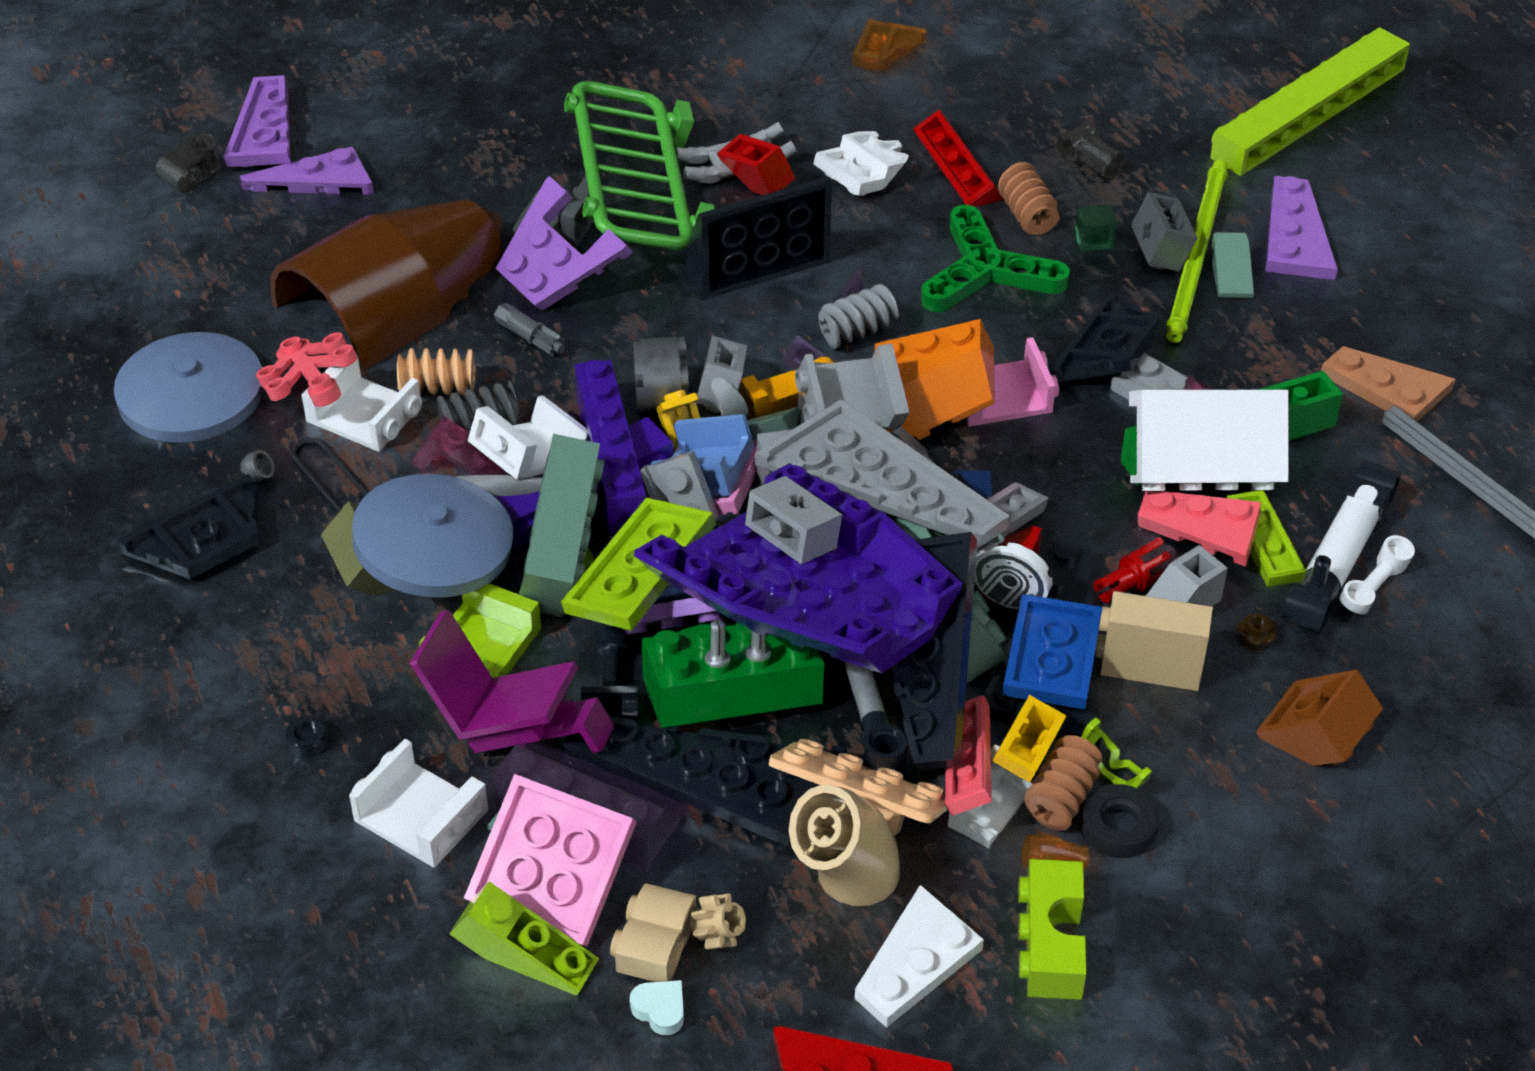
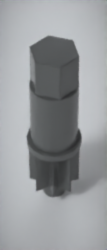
M507 303L498 306L494 314L497 323L524 338L530 345L540 348L551 356L555 352L563 353L565 344L561 342L564 338L549 329L546 324L535 321Z

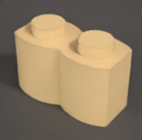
M647 883L643 885L638 896L632 895L626 910L627 923L623 930H616L611 942L610 955L615 957L616 972L653 982L671 981L678 966L682 950L692 932L690 920L691 912L697 909L696 896Z

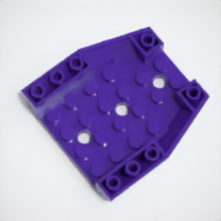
M791 463L765 476L764 484L786 476L840 512L842 520L837 549L800 564L746 526L747 512L686 547L681 546L671 538L660 535L634 551V556L657 577L755 633L764 636L771 634L790 640L792 645L818 649L829 653L832 658L879 673H884L930 641L963 584L885 513L871 507L868 502L856 499L838 489L836 485L825 482L809 474L804 468Z

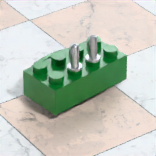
M715 620L712 623L696 625L677 632L663 630L654 637L642 638L643 680L661 728L823 704L824 662L818 649L808 646L805 648L792 645L790 640L771 634L764 636L755 633L734 620H717V622Z

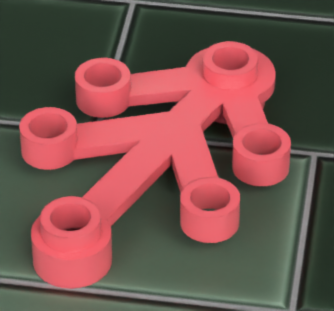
M340 332L332 333L326 336L322 342L310 343L308 339H300V337H291L280 344V348L276 352L277 362L274 365H268L258 370L256 377L261 387L265 388L270 400L277 401L288 396L293 385L303 375L308 382V394L314 406L324 407L337 401L342 393L336 380L330 378L329 374H321L317 368L347 367L353 364L358 357L353 346L346 343L343 334ZM324 353H327V354H328V355L312 356V355H316V354H324ZM288 368L289 371L285 374L284 377H281V375Z

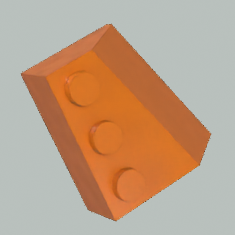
M981 319L875 343V350L878 345L893 344L910 412L902 427L912 437L916 436L918 441L931 435L930 429L946 421L956 423L995 404L994 346Z

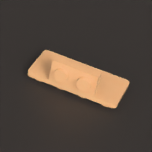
M800 739L798 742H793L772 754L769 759L768 765L819 785L826 784L846 788L860 795L883 814L894 835L901 831L905 816L923 823H931L948 810L945 805L943 789L939 786L926 782H919L917 785L902 779L903 775L900 772L889 768H878V771L862 765L863 760L859 757L846 753H840L838 756L823 751V745L812 740Z

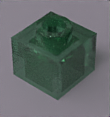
M1112 206L1078 207L1074 236L1080 252L1114 249L1117 219Z

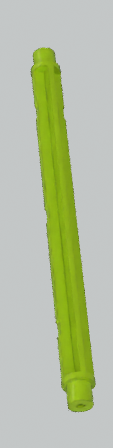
M1223 160L1214 161L1207 173L1206 189L1194 227L1197 240L1185 260L1171 316L1166 324L1168 330L1167 339L1173 343L1180 342L1183 334L1188 329L1190 310L1217 213L1218 203L1224 182L1228 177L1227 163Z

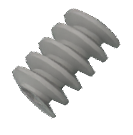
M877 284L871 289H863L858 294H850L847 298H840L834 303L825 304L821 308L818 318L821 332L828 345L832 349H837L840 346V340L844 344H850L853 341V336L859 340L863 339L865 331L870 335L875 334L877 326L881 330L888 329L890 320L897 321L899 315L896 301L890 290L882 284Z

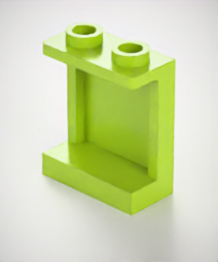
M489 583L480 589L463 594V603L453 616L492 678L508 675L540 632L541 619L539 602ZM425 636L420 640L419 646L421 645V643H422V641L424 640Z

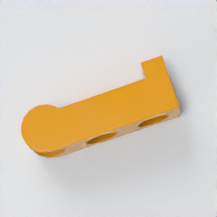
M820 357L814 360V362L835 363L829 357ZM796 370L758 381L754 375L741 378L740 394L747 404V416L749 419L798 407V390L795 382Z

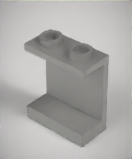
M893 344L878 345L872 358L815 365L813 355L806 354L799 369L795 371L797 390L803 392L806 402L803 406L804 421L809 420L840 399L885 430L902 426L910 413Z

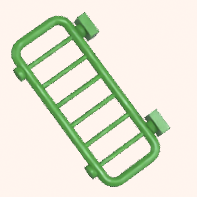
M592 81L577 83L573 87L572 93L568 92L566 95L564 111L571 114L575 112L590 197L587 196L583 204V217H593L597 229L602 234L609 229L623 242L669 250L686 249L698 214L714 209L713 204L700 202L696 215L690 216L674 146L684 148L693 126L694 119L690 102L677 100L673 112L667 113L663 102L651 93ZM590 94L646 105L653 110L654 115L586 103L585 95ZM588 110L656 122L658 135L590 123ZM591 130L660 142L663 156L596 144L593 141ZM595 150L665 163L667 176L598 164ZM599 171L668 183L672 197L604 186L601 184ZM603 192L674 205L676 219L606 207ZM607 214L678 226L680 236L619 227L608 220Z

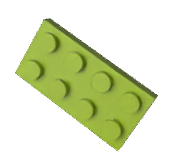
M646 497L562 599L561 604L565 614L632 631L669 585L668 582L657 577L634 556L635 549L660 535L671 538L681 546L686 547L710 533L714 528L716 522L713 512Z

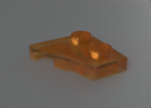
M868 19L854 50L852 65L869 70H884L925 43L927 29Z

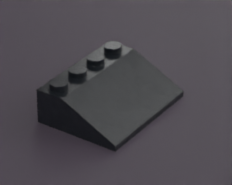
M829 176L699 213L686 246V273L702 299H709L830 263L832 179Z

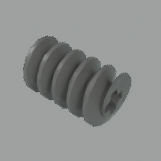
M511 380L508 382L507 392L501 383H496L493 387V394L490 393L486 386L480 387L478 398L471 389L465 391L464 401H462L457 393L450 394L449 405L442 396L437 397L438 411L444 432L449 431L455 441L459 440L461 428H464L469 436L477 408L488 406L504 419L507 418L510 424L517 425L519 411Z

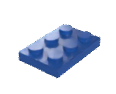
M1022 594L1002 696L1027 700L1028 696L1031 695L1043 703L1085 709L1102 607Z

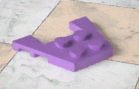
M550 176L545 179L496 267L540 311H543L578 289L577 283L594 272L600 275L604 272L603 268L618 257L623 260L633 252L609 229L583 255L570 245L549 224L573 197Z

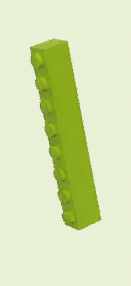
M1380 27L1370 34L1364 35L1351 46L1342 49L1332 58L1323 61L1313 70L1304 73L1300 78L1282 87L1272 96L1261 100L1253 108L1239 114L1237 118L1226 125L1219 127L1211 139L1212 150L1210 158L1214 161L1223 160L1227 163V169L1239 176L1244 175L1404 71L1410 43Z

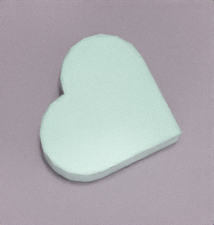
M682 981L639 984L630 994L632 1014L641 1021L649 1022L651 1029L660 1035L668 1036L675 1034L681 1029L684 1022Z

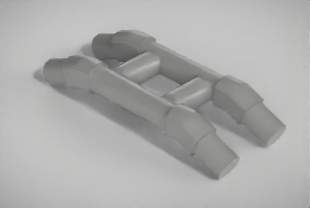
M777 122L769 128L749 136L771 143V141L785 132L780 123ZM792 141L781 146L786 159L797 153ZM730 142L705 148L704 146L699 148L675 147L678 161H685L688 164H703L710 160L713 164L711 167L701 166L700 168L686 166L683 170V178L685 180L698 181L699 183L712 184L719 182L721 179L736 176L717 156V153Z

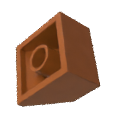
M1357 669L1296 680L1256 733L1260 739L1312 766L1330 763L1339 765L1353 755V749L1360 739L1372 729V723L1383 708Z

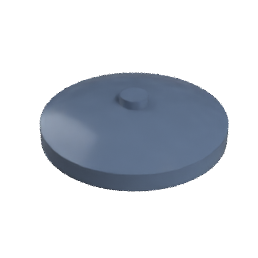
M210 332L176 334L152 342L134 353L123 364L116 376L114 396L119 414L124 422L131 429L145 437L177 443L205 440L230 431L245 421L255 411L264 393V388L261 387L256 377L257 371L262 366L252 349L232 337Z
M414 474L392 479L370 491L355 510L351 537L353 550L358 561L369 574L381 583L395 590L416 596L452 597L484 587L504 570L512 551L513 526L503 505L480 486L453 476Z

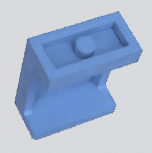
M739 414L677 420L674 429L678 439V446L672 457L694 450L711 496H730L755 447L746 416ZM661 460L652 461L650 465L658 463Z

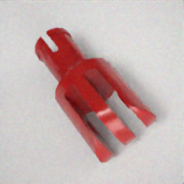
M1158 537L1122 557L1119 569L1103 578L1095 580V592L1108 586L1110 587L1109 590L1098 595L1099 599L1102 602L1109 603L1112 601L1113 591L1125 593L1132 589L1136 592H1143L1153 586L1165 570L1154 574L1152 577L1149 570L1172 558L1169 550L1146 562L1140 557L1164 544L1163 539Z

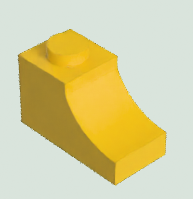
M1029 695L992 762L1030 783L1064 722L1066 715Z

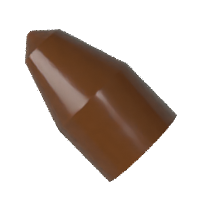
M468 199L362 216L276 265L270 276L272 303L278 308L315 286L323 293L337 312L358 356L360 371L363 372L448 319L451 315L450 309L458 300L463 301L468 296L470 286L475 281L480 282L502 257V220L497 213Z

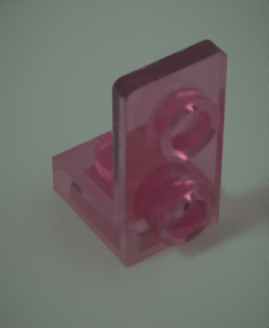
M444 415L425 437L410 462L423 471L432 459L438 463L444 456L470 475H497L501 468L468 442L469 432Z

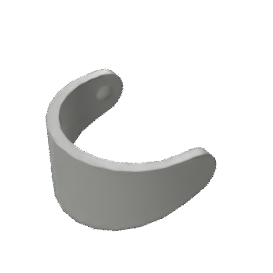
M721 377L714 378L710 383V389L718 402L721 412L708 411L702 405L696 403L701 418L739 414L747 417L748 407L744 398L729 382Z

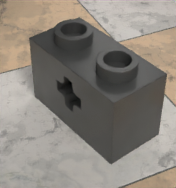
M1152 192L1147 193L1131 224L1132 229L1149 265L1159 270L1170 269L1180 271L1197 240V236L1178 198Z

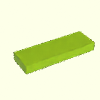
M1264 490L1227 495L1229 499L1261 502V516L1250 554L1267 587L1299 582L1306 569Z

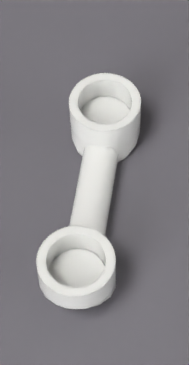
M1398 535L1386 538L1377 556V567L1364 581L1352 580L1346 583L1339 597L1342 605L1354 613L1367 614L1375 600V592L1389 576L1398 575L1407 568L1415 553L1413 544L1407 538Z

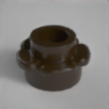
M1262 614L1247 615L1237 626L1240 642L1250 650H1265L1277 637L1275 632L1276 624L1273 620Z

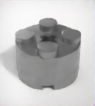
M685 337L633 340L637 413L657 412L656 408L665 402L664 396L667 394L685 390L686 395H688L689 381L688 367L685 363Z

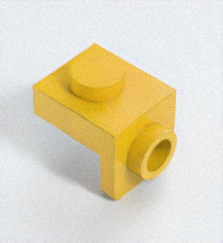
M679 390L664 396L665 402L656 408L664 434L673 442V450H676L678 446V439L674 429L676 421L701 418L696 402L699 400L696 392L686 395L685 390Z

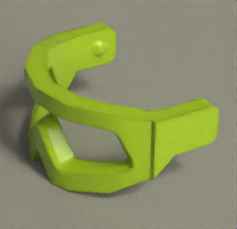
M1097 717L1094 718L1085 727L1081 738L1088 740L1093 745L1100 738L1111 752L1109 768L1113 770L1126 768L1137 775L1131 780L1125 781L1107 770L1101 762L1098 765L1100 768V778L1110 785L1124 784L1135 788L1141 787L1151 778L1150 775L1153 771L1149 767L1142 770L1129 759L1119 760L1120 750L1099 728L1101 721Z

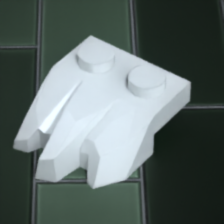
M863 131L843 135L840 147L816 152L813 164L824 171L827 177L829 176L831 179L837 180L847 187L850 193L864 196L867 193L884 189L905 164L909 155L900 153L902 145L898 140H878L879 135L876 131Z

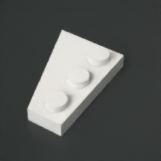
M920 885L855 988V1000L887 1028L981 952L984 939Z

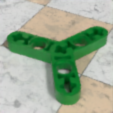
M959 205L953 208L950 213V231L963 258L922 285L921 304L928 311L944 312L989 282L1043 293L1058 294L1064 292L1068 287L1070 269L1066 264L1057 260L999 250L981 212L974 206ZM970 240H977V241H981V242H983V243H982V244H970V243H968V241H970ZM1020 268L1026 270L1027 272L1016 273L1013 272L1012 269ZM962 277L969 279V281L958 282L953 279Z

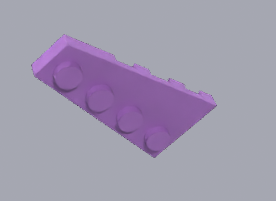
M1274 176L1265 271L1335 280L1338 269L1309 180L1293 176Z

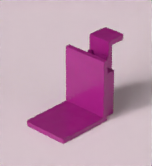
M449 610L439 613L410 661L411 667L458 739H467L474 753L576 733L582 735L592 753L602 752L614 727L613 722L597 697L576 702L573 699L561 701L579 668L575 661L492 678Z

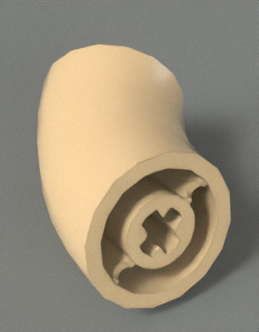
M822 784L809 789L798 799L790 816L788 831L791 847L801 862L812 869L818 870V880L825 892L838 902L851 906H870L885 900L897 886L900 878V863L895 835L883 814L860 795L839 786Z

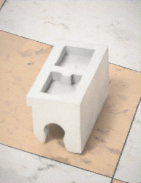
M996 744L991 749L992 802L953 816L949 812L948 827L987 848L991 846L1022 806L1025 793L1032 785L1031 782L1025 781L992 762L1000 748Z

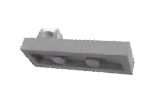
M1014 482L987 500L1010 515L1009 528L1001 533L1003 538H1005L1009 533L1014 532L1044 512L1049 498Z

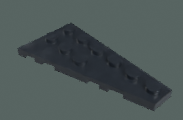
M1052 537L1043 558L1049 567L1047 573L1050 578L1052 577L1053 581L1046 598L1093 605L1090 547ZM1015 625L1004 649L1008 657L1010 655ZM1095 655L1085 709L1045 703L1066 715L1055 736L1057 739L1067 735L1081 737L1087 724L1096 717L1099 719ZM1007 658L997 665L984 696L990 706V719L1012 725L1026 699L1002 696L1009 660ZM1100 738L1095 743V746L1098 748V750L1100 747Z

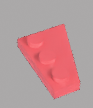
M1145 491L1138 512V526L1176 541L1188 539L1196 542L1213 555L1220 551L1233 556L1234 563L1246 567L1261 516V502L1167 491Z

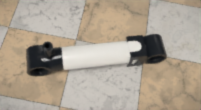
M1365 459L1362 461L1356 476L1354 475L1345 492L1339 512L1300 582H1295L1283 607L1281 619L1319 634L1322 632L1336 597L1370 534L1376 532L1385 515L1386 508L1390 506L1401 479V472Z

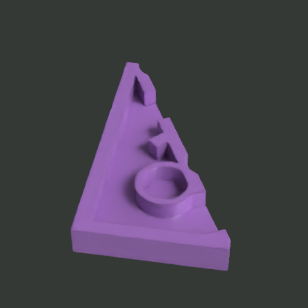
M352 146L339 148L313 157H305L289 164L240 176L243 190H252L254 192H267L268 185L288 186L289 193L327 192L329 194H340L341 189L344 187L362 188V193L367 195L374 193L372 181Z

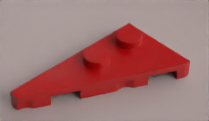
M782 1026L773 1027V1038L782 1071H953L949 1062Z

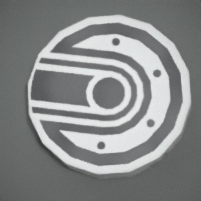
M999 542L990 543L980 550L975 563L974 581L980 591L992 601L1004 607L1019 610L1022 594L1047 597L1053 584L1052 577L1050 578L1047 573L1049 567L1045 561L1034 551L1020 544L1009 542L1007 546H997Z

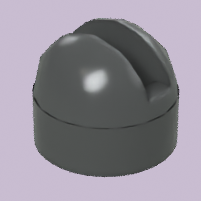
M256 450L243 458L240 471L246 475L249 474L253 482H262L273 476L274 463L267 452Z

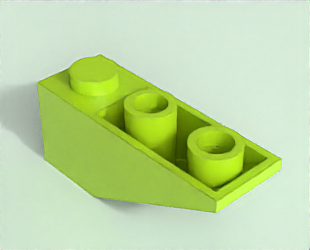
M490 881L470 901L449 933L485 960L573 995L579 994L599 960L597 956Z

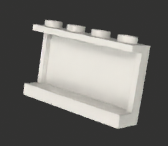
M1288 390L1129 391V406H1137V474L1130 475V483H1142V491H1166V483H1179V490H1202V483H1215V490H1238V482H1251V490H1274V482H1288Z

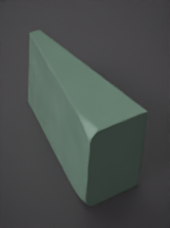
M1214 233L1210 254L1218 297L1253 298L1252 267L1247 233Z

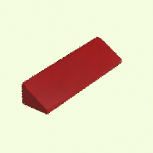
M940 110L913 129L966 205L979 207L1004 199Z

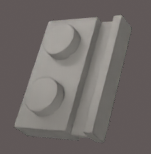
M1144 353L1132 371L1122 372L1119 377L1115 376L1112 378L1110 390L1129 400V391L1202 390L1203 386Z
M694 450L661 460L652 465H646L640 469L651 499L713 512L714 519L719 516Z

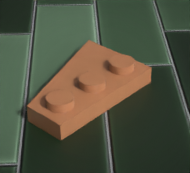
M1345 346L1341 347L1326 360L1321 368V371L1324 370L1333 382L1385 411L1393 406L1399 407L1417 422L1453 390L1456 380L1455 378Z

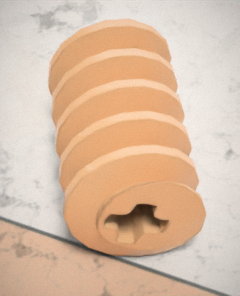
M414 348L409 349L406 358H402L399 352L397 360V384L399 391L411 378L418 380L420 395L423 393L425 386H427L431 395L438 393L440 385L445 395L452 394L455 385L460 395H464L469 386L474 391L476 366L472 349H468L465 359H461L458 349H453L450 359H446L443 348H439L436 359L431 358L428 348H424L421 358L416 357Z

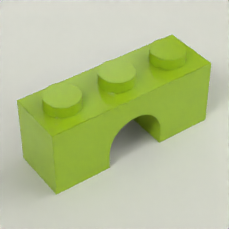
M1029 859L1027 877L1019 876L1018 903H1026V913L1019 914L1018 939L1027 941V951H1020L1019 978L1027 979V997L1082 1000L1086 979L1085 936L1067 935L1059 932L1053 926L1063 923L1080 924L1084 901L1083 862Z

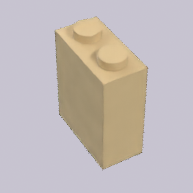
M1113 591L1111 608L1103 606L1099 631L1107 632V635L1098 634L1095 657L1103 659L1100 675L1198 691L1209 640L1213 607Z

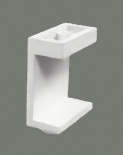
M358 359L347 367L332 366L324 372L329 374L330 378L336 380L342 393L340 398L334 403L324 407H316L308 394V389L302 394L306 422L378 452L390 440L395 439L403 426L411 418L417 416L422 408V399L417 379L411 378L399 392H396L362 378Z
M542 395L537 397L531 421L523 424H510L488 406L477 408L468 442L518 480L543 474L553 433L590 441L587 428Z
M404 739L394 750L388 751L381 759L379 765L366 778L359 780L349 794L355 822L433 868L441 862L489 810L486 786L483 782L471 776L460 789L415 764L412 743L407 739Z

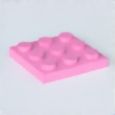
M514 774L464 898L471 901L490 881L575 942L588 947L637 821L631 817Z

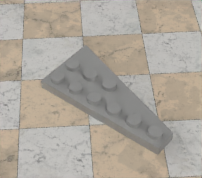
M841 399L755 453V465L774 472L788 463L800 466L809 474L836 485L841 491L856 499L868 502L871 507L946 535L972 532L977 539V546L982 547L1009 528L1010 515Z

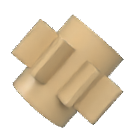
M729 893L700 897L701 907L691 912L690 925L694 937L705 941L706 950L736 946L737 940L735 936L745 931L746 917L742 906L731 902V894Z

